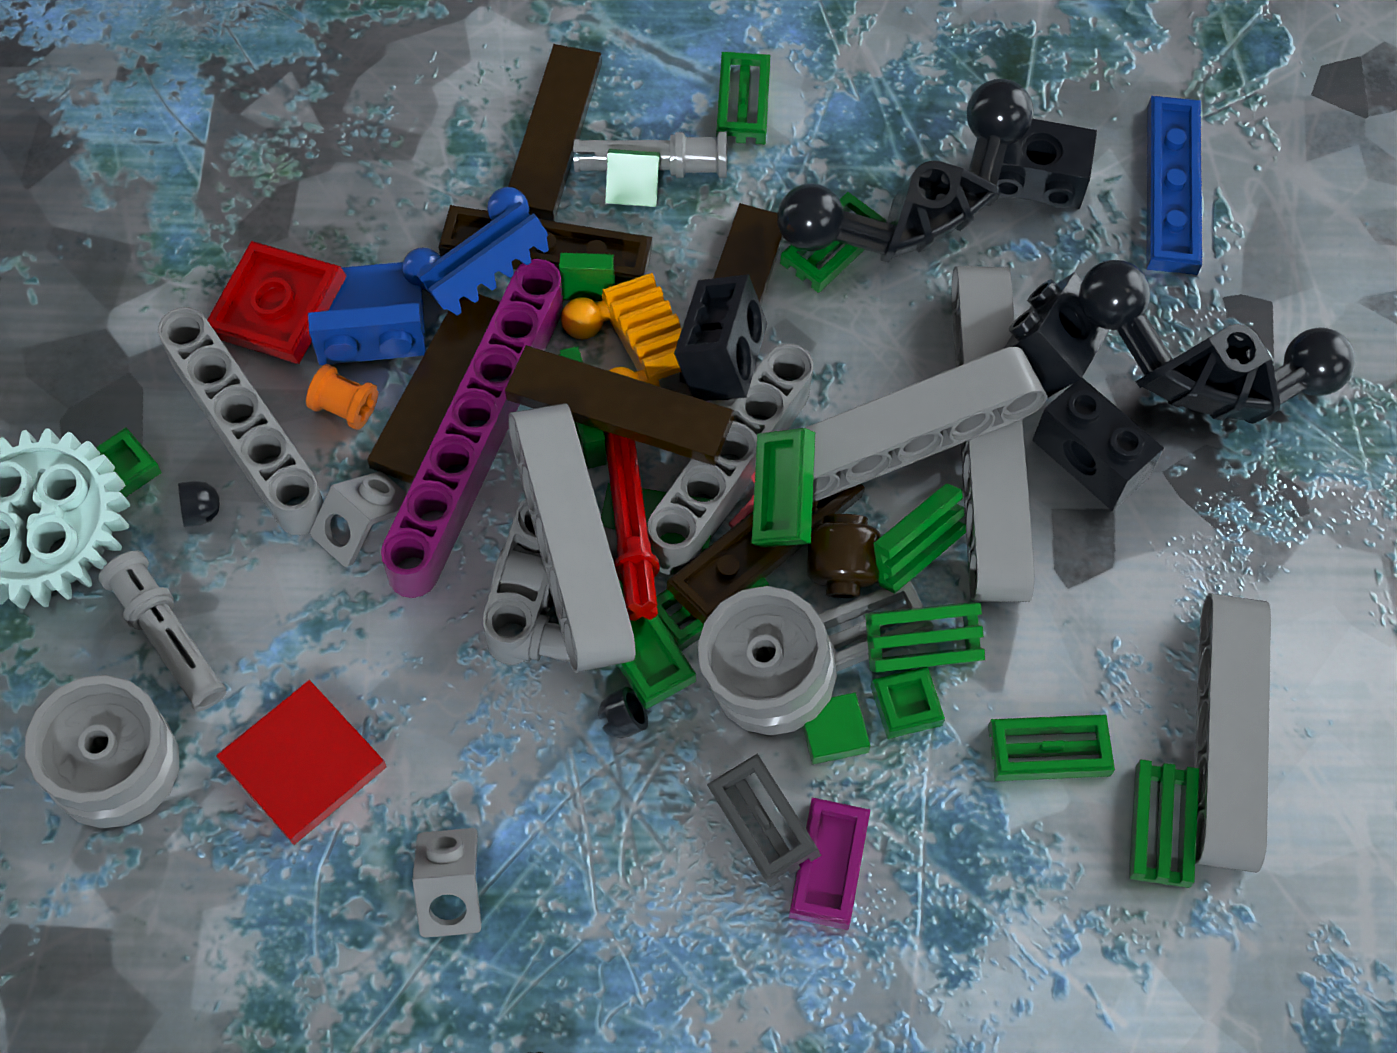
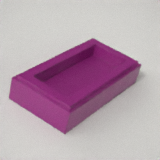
M812 797L806 830L817 846L821 856L812 862L808 858L799 864L800 869L797 870L788 918L843 930L849 929L870 809Z

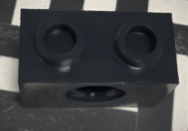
M1033 119L1027 133L1017 142L1007 145L997 186L1001 189L999 196L1043 202L1054 207L1080 209L1091 178L1097 130Z
M1075 272L1057 284L1052 279L1044 282L1029 296L1027 301L1031 306L1009 327V332L1012 336L1004 349L1019 347L1023 350L1045 390L1047 398L1082 379L1109 330L1091 323L1083 314L1079 303V288L1082 279Z
M1084 378L1073 383L1044 408L1032 439L1033 442L1111 511H1114L1149 479L1164 449L1163 446Z

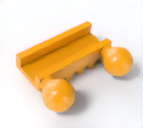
M653 273L603 289L602 301L595 302L589 298L579 297L569 301L563 308L561 314L562 326L567 334L576 339L584 340L595 336L600 331L603 322L610 320L637 371L634 372L626 367H614L608 371L659 387V379L682 372L674 355L682 328L677 314L672 313L669 300H664L661 287L656 286Z

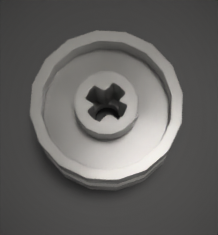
M770 586L742 590L722 601L704 623L698 642L700 670L725 715L743 729L764 735L794 732L803 727L805 723L815 719L831 700L837 673L834 653L828 640L825 625L813 606L794 592Z
M109 675L78 678L54 690L35 710L25 733V760L34 780L63 811L77 822L102 829L127 826L153 813L171 793L180 770L179 745L162 714L159 713L150 696L131 681Z

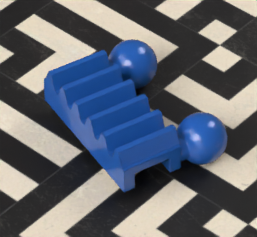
M503 187L496 190L489 198L487 205L488 215L492 221L442 257L429 248L422 247L410 251L402 264V272L405 279L414 285L421 286L422 290H427L443 310L447 309L458 316L462 313L460 298L464 296L474 303L479 301L478 285L483 284L492 291L497 288L494 275L496 272L499 271L511 278L514 275L512 261L518 259L525 265L532 263L529 249L533 246L546 253L549 250L547 242L548 233L534 213L532 215L529 214L528 200L516 188Z

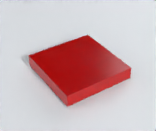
M251 241L207 321L221 341L300 364L312 342L309 333L308 313L328 311L347 276L341 266Z
M310 679L216 755L224 768L293 846L387 768L381 756Z

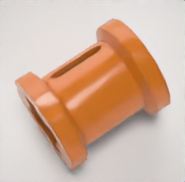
M325 364L317 371L310 383L306 396V406L315 412L324 409L346 419L350 428L359 430L367 423L373 413L379 393L376 385L370 382L361 385L339 375L336 367Z

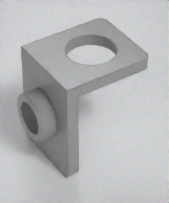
M375 472L333 484L310 530V535L344 567L353 565L372 525L396 517L407 493L383 472ZM335 514L344 517L349 524L350 539L346 545L338 543L331 533L330 522Z
M475 828L422 832L417 835L412 881L419 931L422 937L472 934L481 931L482 922L476 881L478 834ZM441 895H454L463 900L466 910L456 919L444 920L432 913L430 904Z

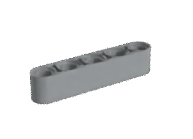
M179 307L169 311L159 322L158 334L172 367L278 525L285 532L293 535L309 534L323 504L314 474L205 316L198 310L190 307ZM194 340L188 344H183L186 341ZM221 378L217 382L208 383L212 379ZM243 416H250V418H248L244 422L233 423L238 418H241ZM278 456L271 463L259 464L266 457ZM294 497H307L300 504L291 506L286 505V503Z
M782 344L774 347L766 355L753 373L747 398L734 399L729 406L730 409L734 410V420L716 465L713 466L691 459L651 514L648 521V538L651 543L652 554L659 560V572L675 575L701 554L702 547L710 535L712 539L752 482L751 476L755 472L757 433L788 430L806 405L809 398L814 365L810 353L803 347L795 344ZM780 377H790V378H793V379H795V380H793V381H786V380L780 379ZM762 415L767 417L768 419L757 420L752 418L751 416ZM725 454H734L739 456L741 459L727 460L724 459L722 456ZM705 494L713 498V500L700 502L690 496ZM666 533H677L682 535L685 540L678 544H668L663 542L660 537Z
M1019 347L1001 349L805 427L816 432L813 502L1035 413L1044 405L1047 395L1023 350Z
M563 403L510 412L508 422L512 448L572 669L575 673L633 661L636 654L634 634L568 404Z
M1209 593L1203 604L1199 632L1195 768H1199L1195 864L1257 873L1262 868L1265 859L1268 817L1271 609L1267 601Z

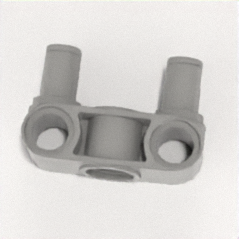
M524 500L515 513L506 544L499 554L494 570L491 591L484 609L482 622L486 645L492 657L503 664L516 665L531 659L539 661L541 656L570 662L560 624L550 622V616L547 615L552 607L553 598L536 534L530 532L533 528V523L527 501ZM604 527L614 562L618 558L616 530ZM509 623L524 627L520 634L513 637H503L497 634L498 629Z

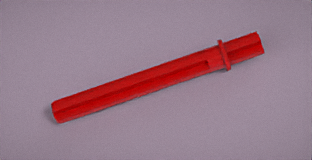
M604 431L618 544V558L614 561L618 580L623 585L624 601L629 619L637 621L643 616L651 620L658 615L654 577L659 573L660 565L658 558L652 554L651 543L648 538L636 442Z

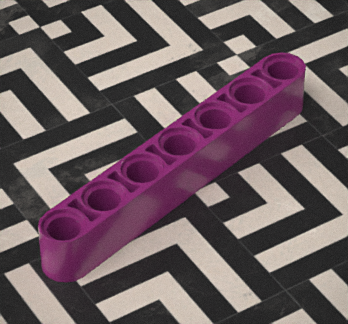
M533 259L529 265L522 263L514 272L383 542L381 556L389 584L396 593L403 597H421L430 592L436 585L509 429L510 412H516L520 405L506 399L505 389L526 345L545 351L563 311L561 276L557 267L547 260ZM535 292H545L542 295H531ZM519 333H520V334H526V336L521 337V338H511V337H510V336H512V335H514V334H519ZM497 376H502V377H506V378H507V379H505V380H503V381H500V382H491V381H488V380H490L491 378L497 377ZM475 420L487 422L479 427L467 426L468 423ZM453 465H463L466 467L458 473L444 472L445 469ZM430 511L444 512L443 516L437 520L428 521L421 519L423 515ZM408 558H420L422 560L418 566L411 569L398 567L402 561Z

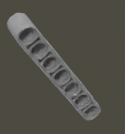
M955 266L952 276L951 301L955 365L958 367L1004 349L1012 336L1009 332V327L1015 319L1009 267ZM1023 419L960 444L969 587L972 601L1030 602L1032 600L1035 578Z

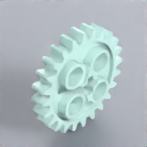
M45 428L39 442L27 430L21 432L19 445L15 447L4 437L0 438V540L10 535L8 542L0 548V605L9 598L19 608L25 609L32 595L43 607H48L51 600V591L57 590L63 597L69 600L72 598L71 583L75 580L80 581L87 587L93 585L88 570L92 566L103 569L108 564L101 556L105 550L121 551L122 546L112 536V532L129 528V524L120 514H117V512L130 507V502L119 492L126 485L117 473L113 472L115 466L104 454L100 455V452L91 442L86 441L81 444L70 432H67L60 440L48 428ZM20 484L19 489L14 494L6 497L8 491L13 486ZM76 486L70 496L60 500L61 495L66 489ZM66 538L59 550L49 553L51 546L57 540Z

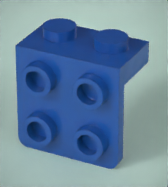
M403 262L341 267L347 277L329 310L308 313L309 333L319 365L424 356L426 352L422 288L405 279L402 272Z

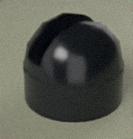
M191 481L178 483L183 527L199 526L211 522L218 514L220 507V498L216 489L206 482Z
M624 687L610 694L601 702L598 718H607L609 723L604 725L602 729L610 736L622 739L647 729L648 716L646 710L632 688Z

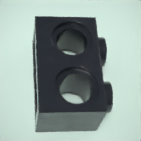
M749 274L704 279L697 282L674 352L692 397L704 401L747 398L767 328V321Z

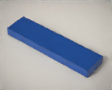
M1151 96L1147 106L1146 270L1198 275L1202 267L1201 100Z

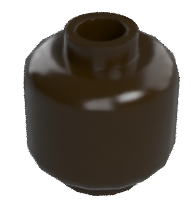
M825 515L823 523L811 529V543L808 544L807 559L808 577L812 582L826 586V596L860 597V588L871 586L879 580V570L876 565L874 542L881 537L879 531L868 525V518L862 515Z

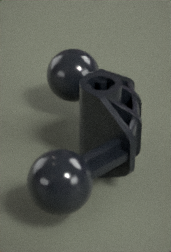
M1008 79L990 80L978 87L967 105V122L970 130L977 138L969 171L940 161H928L921 164L895 195L887 223L843 211L842 204L833 191L820 184L808 183L793 188L781 200L777 212V224L781 235L790 245L803 251L821 250L837 241L881 254L880 260L888 263L894 257L916 250L919 253L927 250L933 242L943 238L955 229L961 231L974 220V215L984 206L992 205L999 198L1001 189L997 186L1007 145L1020 140L1032 124L1034 108L1030 95L1020 84Z
M1123 260L1104 261L1090 269L1080 284L1079 303L1083 314L1091 323L1100 328L1118 331L1145 375L1136 381L1139 388L1143 387L1166 399L1168 404L1172 406H1183L1196 412L1209 414L1211 418L1216 420H1224L1226 418L1239 419L1254 424L1276 413L1280 409L1281 404L1301 392L1312 396H1325L1337 392L1348 383L1355 369V353L1350 342L1341 333L1321 327L1311 328L1298 334L1285 351L1283 366L1275 371L1272 357L1258 335L1251 328L1242 324L1230 325L1179 356L1172 358L1145 314L1150 301V287L1148 280L1138 267Z

